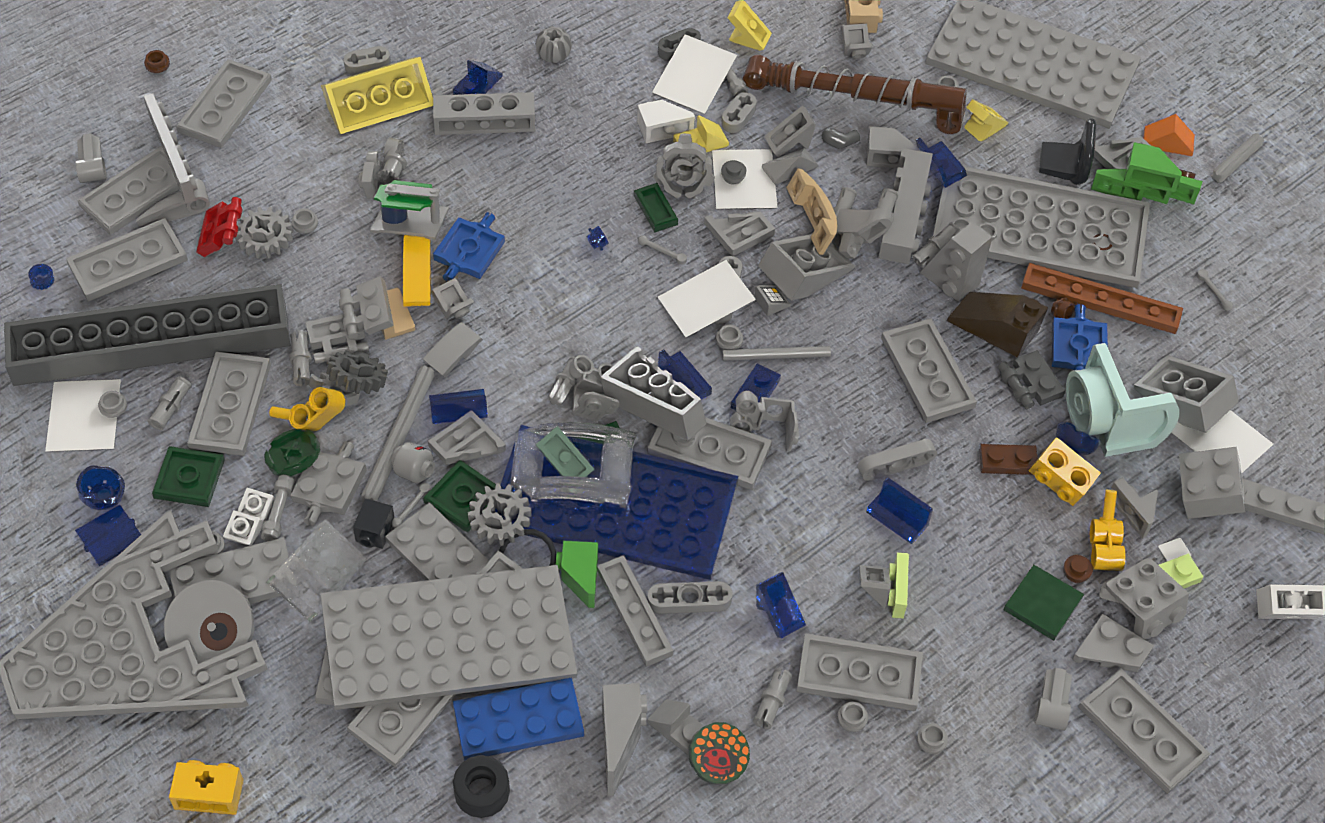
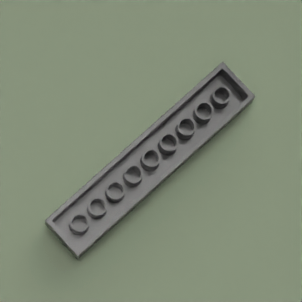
M282 284L4 323L5 368L13 386L212 358L216 352L240 354L291 346Z

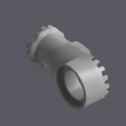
M389 137L386 141L384 149L385 164L377 175L378 180L381 183L384 182L383 185L389 184L393 180L400 181V173L406 168L407 162L401 154L404 153L402 150L404 149V146H402L404 145L403 140Z

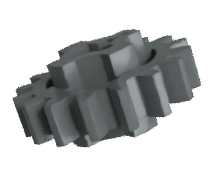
M345 350L344 355L336 352L335 357H330L326 374L329 375L330 381H336L335 386H344L345 391H355L356 394L364 391L370 394L371 390L379 392L380 388H384L388 370L385 369L386 365L384 363H378V358H369L370 354L355 351L354 354H351L348 350Z

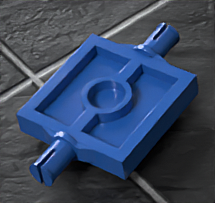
M486 212L479 223L469 222L458 217L433 253L434 261L449 267L442 276L446 282L454 279L458 272L481 279L504 245L505 236L489 228L495 220V216L492 213Z
M1080 304L1074 307V318L1054 317L1052 322L1051 367L1067 368L1074 371L1085 369L1093 345L1106 343L1108 347L1107 323L1093 322L1086 319V307L1082 305L1080 309Z

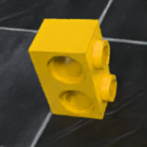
M1057 437L1029 469V472L1039 482L1046 484L1057 493L1060 499L1072 506L1085 495L1101 474L1100 471Z

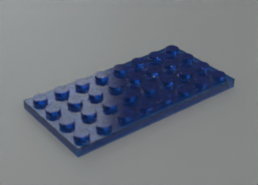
M524 425L520 426L500 486L501 489H505L510 484L513 493L520 489L522 491V498H528V507L531 508L532 516L528 517L530 519V527H523L524 529H535L545 533L554 543L563 544V541L598 543V553L616 558L624 555L625 559L707 580L712 579L739 476L567 436L594 468L588 476L574 488H571L535 446L550 431ZM526 535V536H530V537H534V538L541 539V538H539V537H537V536H534V535Z

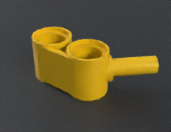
M317 387L310 393L307 403L297 404L292 409L272 406L269 415L273 418L289 420L290 424L296 429L318 431L337 414L341 413L345 407V397L338 390Z
M1115 490L1105 491L1103 516L1099 517V519L1091 520L1089 535L1092 546L1091 563L1093 570L1123 571L1125 566V547L1121 546L1124 526L1121 520L1114 518L1117 491Z

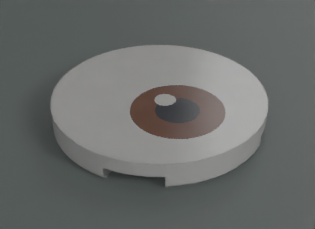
M205 580L186 587L173 599L166 612L164 636L168 648L189 639L197 661L200 664L251 642L255 627L250 602L241 591L222 581Z

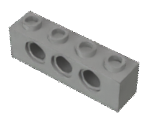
M534 92L433 95L435 135L535 132Z

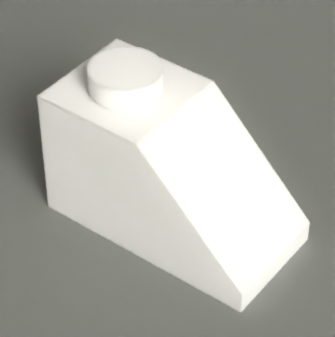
M664 100L638 105L637 122L646 143L673 138L674 134L694 129L695 116L693 112Z

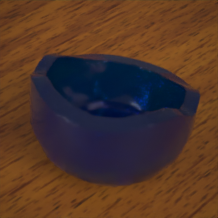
M1061 422L1057 425L1056 437L1078 455L1094 453L1101 443V439L1093 435L1090 436L1086 432L1077 431L1076 427L1070 422Z
M92 465L80 473L76 481V488L79 499L86 506L95 510H108L118 505L122 500L125 492V482L116 470L110 467Z

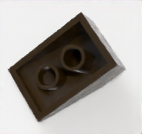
M969 292L948 316L947 322L1018 358L1039 332L1048 307L1025 295Z

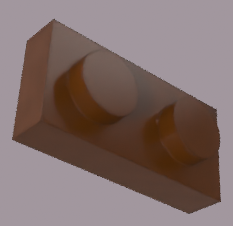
M981 444L979 449L981 473L1033 475L1029 472V469L1038 459L1036 445Z

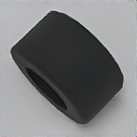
M484 755L470 757L462 762L455 771L453 778L455 800L460 809L466 814L478 818L493 816L501 811L508 802L510 793L508 773L502 763L495 758ZM476 779H489L494 784L492 791L483 795L474 794L469 789L470 784Z

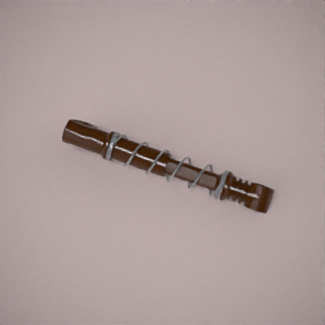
M762 55L750 57L743 75L746 86L754 90L763 89L770 84V87L776 85V88H780L782 86L787 92L795 94L800 87L807 88L808 96L811 94L812 89L830 91L831 99L835 92L851 94L853 102L856 99L875 101L876 105L879 102L897 104L899 108L904 105L907 106L908 110H916L918 108L937 110L936 125L945 134H956L960 131L966 111V88L923 83L921 79H914V77L911 81L897 79L895 75H891L889 78L874 76L872 72L866 74L855 73L853 76L848 68L844 69L840 75L830 74L828 67L825 65L821 66L817 72L808 71L803 62L792 61L790 64L785 65L783 63L778 65L777 62H773L772 64L767 57ZM826 68L828 73H821L820 70ZM848 71L850 76H843V73Z

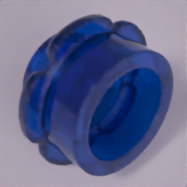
M599 226L594 229H588L590 234L586 237L593 249L599 247L602 251L603 247L609 244L603 231Z

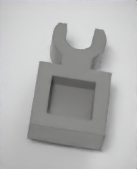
M378 151L367 152L363 173H359V186L364 189L367 199L374 198L379 188L380 180H378L377 175L381 169V160H378Z
M321 372L320 379L314 375L311 376L309 386L312 389L324 387L342 392L345 397V407L358 403L360 393L356 394L355 391H345L344 386H335V382L330 381L329 375L325 372Z

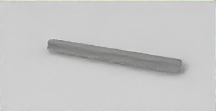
M425 365L420 367L361 495L363 502L365 498L378 501L393 468L391 464L392 454L398 446L403 445L433 380V368Z

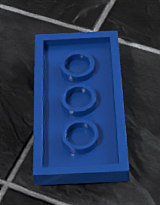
M572 677L453 701L464 761L474 756H492L584 737V728Z

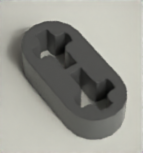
M687 28L661 38L658 42L659 57L670 61L684 35L701 40L700 32L693 28Z

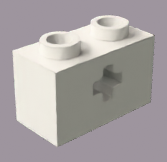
M1268 585L1256 590L1258 619H1317L1325 616V585Z

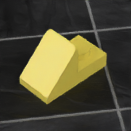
M744 0L736 1L727 17L735 26L729 40L759 51L764 50L772 33Z
M973 99L966 107L973 114L966 123L965 129L978 141L987 139L1009 123L993 108Z
M700 115L697 116V128L673 135V142H678L680 134H691L692 142L704 147L706 152L729 146V142L720 125Z

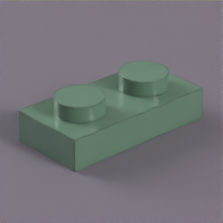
M558 426L535 445L571 488H574L594 470Z

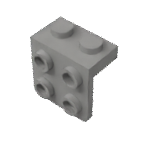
M1150 558L1140 561L1107 582L1106 589L1136 617L1133 633L1144 640L1149 637H1156L1168 625L1180 622L1187 613L1189 593Z

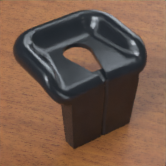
M1093 118L1086 120L1082 137L1075 144L1042 142L1039 173L1070 180L1075 185L1085 183L1088 180L1094 159L1096 120Z

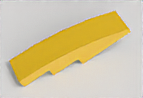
M404 235L403 307L430 306L431 239Z

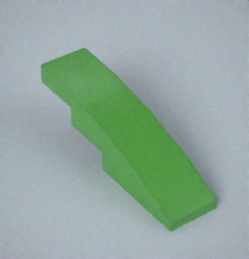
M1097 169L1091 190L1139 201L1144 197L1167 204L1169 198H1173L1194 205L1203 181L1181 176L1174 193L1125 182L1126 169Z

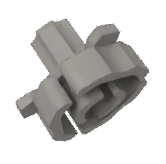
M686 133L680 134L678 142L664 147L663 156L657 158V171L653 175L658 185L663 184L664 190L676 198L681 197L682 187L673 185L671 180L682 186H689L697 181V184L685 188V196L692 198L703 191L704 185L710 187L715 179V176L712 174V159L706 158V149L697 143H693L691 134ZM664 159H666V169L662 167ZM704 160H705L706 170H703V165H704V162H703V161H704Z

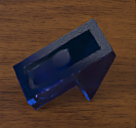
M468 60V74L453 88V95L486 94L503 77V73L483 62Z
M780 572L756 585L757 609L766 611L778 638H783L806 626L784 572Z

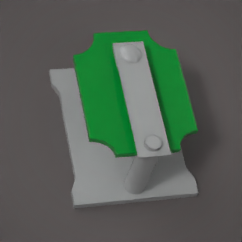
M393 180L389 184L380 185L374 197V200L380 202L381 209L370 229V233L384 232L436 240L449 207H439L438 194L440 189H433L432 184Z

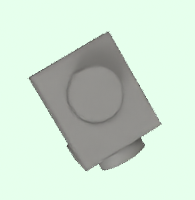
M867 24L843 25L844 55L852 56L854 59L866 57L872 49V43H869Z
M456 278L431 291L446 319L453 316L459 319L470 312L469 308L474 303L472 298L468 299Z

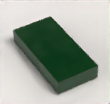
M658 183L634 190V197L654 233L678 225V218Z

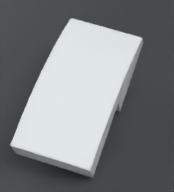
M246 488L238 511L233 510L223 538L251 546L259 535L264 521L267 520L275 497Z

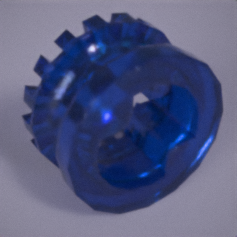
M37 264L28 272L30 284L37 290L47 289L54 283L53 270L46 264ZM37 275H41V276L48 275V276L45 277V278L37 277Z

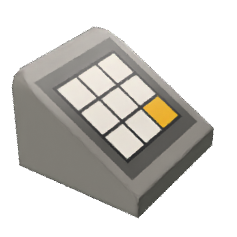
M759 285L755 287L754 298L767 316L790 307L791 304L777 285Z

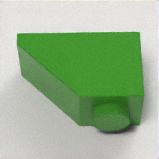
M1134 142L1128 159L1124 181L1175 193L1182 175L1179 168L1159 147Z
M563 541L562 552H557L556 565H558V569H561V580L588 608H594L598 543Z

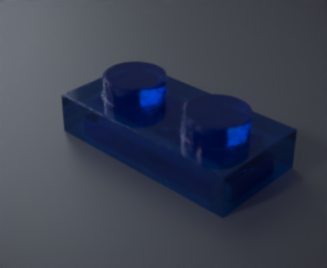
M757 363L731 401L730 408L736 410V398L743 391L753 392L757 396L758 402H760L761 397L769 398L780 382L781 374Z

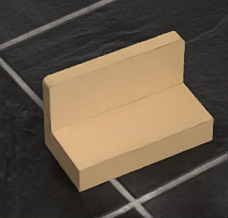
M400 289L387 290L394 326L381 330L385 340L415 331V324L407 306L403 307V296Z

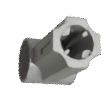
M91 133L83 134L77 140L79 160H76V170L79 182L106 180L107 174L102 157L100 138Z
M1060 668L1046 670L1042 696L1038 701L1035 724L1063 731L1066 730L1071 710L1068 700L1072 675L1067 673L1066 670Z

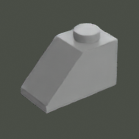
M870 126L867 140L866 166L898 168L902 148L920 151V149L895 128Z

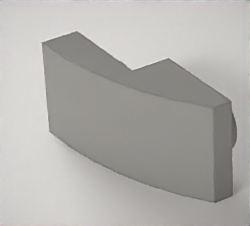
M461 322L449 331L427 353L423 360L446 378L462 358L466 360L482 341V338Z

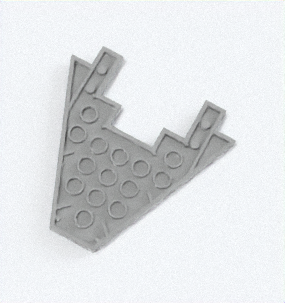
M166 512L0 660V676L12 713L16 719L243 708L249 706L240 681L268 670L256 640L199 664L189 639L160 651L144 609L172 597L163 572L219 549L208 521L179 531L172 512Z

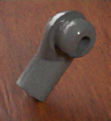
M827 128L822 132V139L837 149H843L860 141V134L857 130L844 134L836 129Z

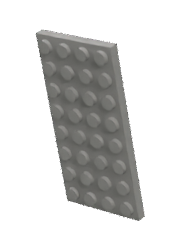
M957 0L932 46L925 64L1083 120L1093 118L1096 120L1097 125L1110 129L1138 68L1141 57L977 0Z
M948 163L933 236L939 234L950 222L956 224L961 231L973 221L993 236L987 258L1025 266L1032 263L1070 275L1138 288L1150 203ZM1110 244L1112 245V247L1108 250H1100V248H1106Z
M558 565L321 593L334 710L544 683L571 677L572 679L577 678V668Z

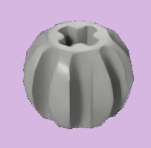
M554 26L543 29L538 34L535 43L537 53L546 62L558 63L561 60L564 61L569 56L572 48L571 38L567 32L561 27L557 28Z

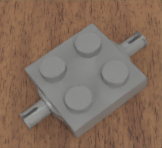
M344 441L336 455L320 452L317 460L311 467L303 471L290 496L293 502L310 508L304 518L306 524L314 526L321 512H334L345 515L367 471L365 463L349 459L354 449L352 443L348 442L347 444V441Z

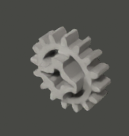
M258 207V212L256 213L251 210L248 211L249 217L241 216V223L237 224L238 233L236 241L239 244L240 250L245 249L248 256L254 252L258 259L262 254H266L267 258H271L272 252L280 255V248L288 249V241H293L292 223L288 215H282V210L280 209L274 213L272 207H268L267 211H263L261 207Z
M496 483L495 490L485 486L486 493L484 495L478 492L475 494L477 502L470 501L471 511L468 512L469 521H472L470 523L471 530L477 531L480 540L487 536L488 544L491 545L494 539H497L500 546H503L504 539L508 538L509 541L514 543L515 534L524 536L523 527H530V519L528 517L532 515L531 508L528 507V498H522V491L520 489L513 493L510 484L505 489H501L500 483Z

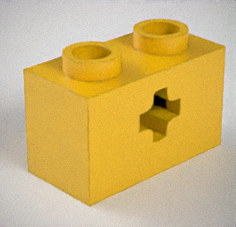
M189 760L187 763L177 762L169 794L174 810L236 815L243 785L241 771L239 767L230 763H219L216 766L205 765L197 760Z

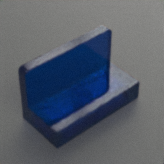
M921 138L915 140L920 151L933 154L930 170L945 188L967 176L965 168L942 141L928 148Z
M664 349L659 351L658 367L672 374V378L677 383L681 382L701 400L712 394V387L681 351L672 356Z
M484 389L429 395L433 424L455 422L471 410L479 418L488 417Z
M887 477L883 481L881 492L868 505L866 513L910 544H913L929 526L933 508Z

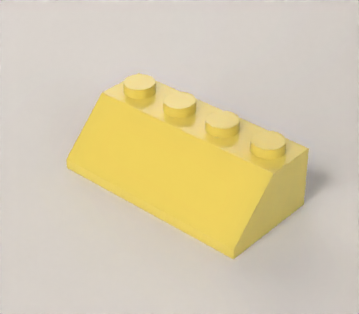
M421 57L410 58L321 85L328 110L340 134L433 106V96Z

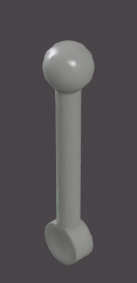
M644 235L638 238L640 245H648L675 258L678 264L683 265L687 261V256L683 253L676 254L649 241Z
M1200 269L1197 273V278L1206 282L1222 302L1224 310H1232L1233 303L1227 301L1208 278V271Z
M422 483L419 486V493L401 515L392 520L394 528L403 523V520L419 500L431 490L430 484Z

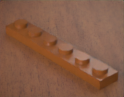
M1032 263L1028 265L1021 289L1058 300L1066 297L1075 305H1084L1088 309L1176 334L1184 309Z

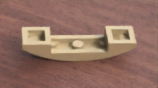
M798 168L786 188L793 203L804 207L814 228L810 238L818 254L823 255L837 232L836 215L829 199L819 185L803 169Z

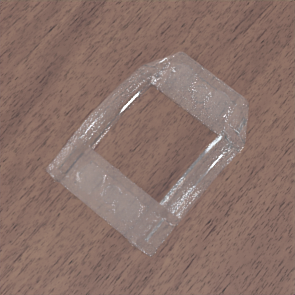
M581 422L546 423L518 431L516 434L510 484L517 490H523L531 497V501L537 502L538 499H574L603 504L605 501L620 504V507L626 508L632 488L630 478L633 445L637 435L634 431ZM557 426L566 436L604 440L600 479L576 476L541 477L544 456L535 445Z

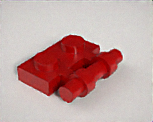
M233 197L228 205L222 201L206 211L196 251L198 254L206 257L213 252L219 251L223 244L231 245L233 243V239L238 233L237 221L241 218L243 211L240 198Z

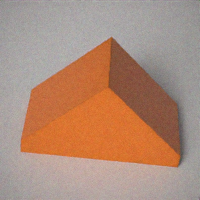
M1177 114L1145 126L1143 139L1151 146L1159 147L1164 152L1187 156L1193 155L1195 134Z

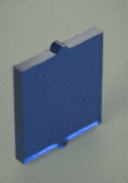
M121 505L114 507L75 530L84 544L85 552H90L99 566L117 557L141 535L135 526V520L129 518Z

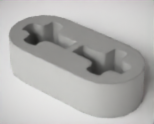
M382 46L351 51L344 56L345 71L353 76L391 64L390 52Z
M745 92L738 94L722 115V128L726 132L737 133L745 127L756 111L757 101L755 96Z

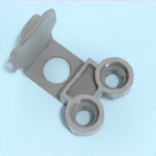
M578 355L569 365V373L573 378L578 379V383L574 386L573 415L597 422L602 416L612 414L620 407L617 399L601 395L604 390L600 377L613 365L603 363L596 369L591 359L585 355Z
M743 391L736 398L737 412L730 418V426L751 433L752 430L760 429L762 419L785 422L786 451H791L792 445L797 444L799 437L794 401L761 397L760 402H758L757 396L751 391ZM771 405H779L783 410L779 414L772 415L767 412V408Z

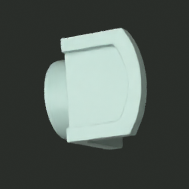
M1106 343L1093 345L1085 369L1071 371L1067 377L1066 401L1072 424L1078 434L1083 437L1096 435L1105 457L1155 448L1169 436L1178 422L1179 407L1172 393L1129 399Z

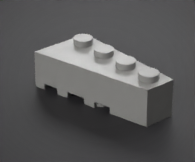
M902 148L893 189L898 192L899 196L892 210V225L883 234L879 259L909 264L911 254L913 255L918 251L920 240L915 239V235H921L924 220H920L919 216H925L928 201L923 200V197H929L932 182L927 181L932 153Z
M638 346L600 377L605 396L617 399L620 403L619 408L681 438L689 440L706 425L701 399L681 382L677 383L672 378V374L667 370H661L654 359L643 355V350Z

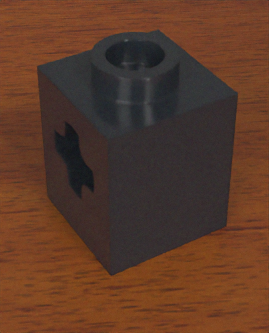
M365 498L353 525L355 541L368 548L377 547L383 549L386 542L385 536L390 533L392 528V520L394 519L393 506Z

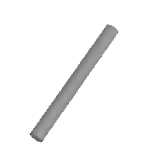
M830 346L722 350L723 361L831 356Z

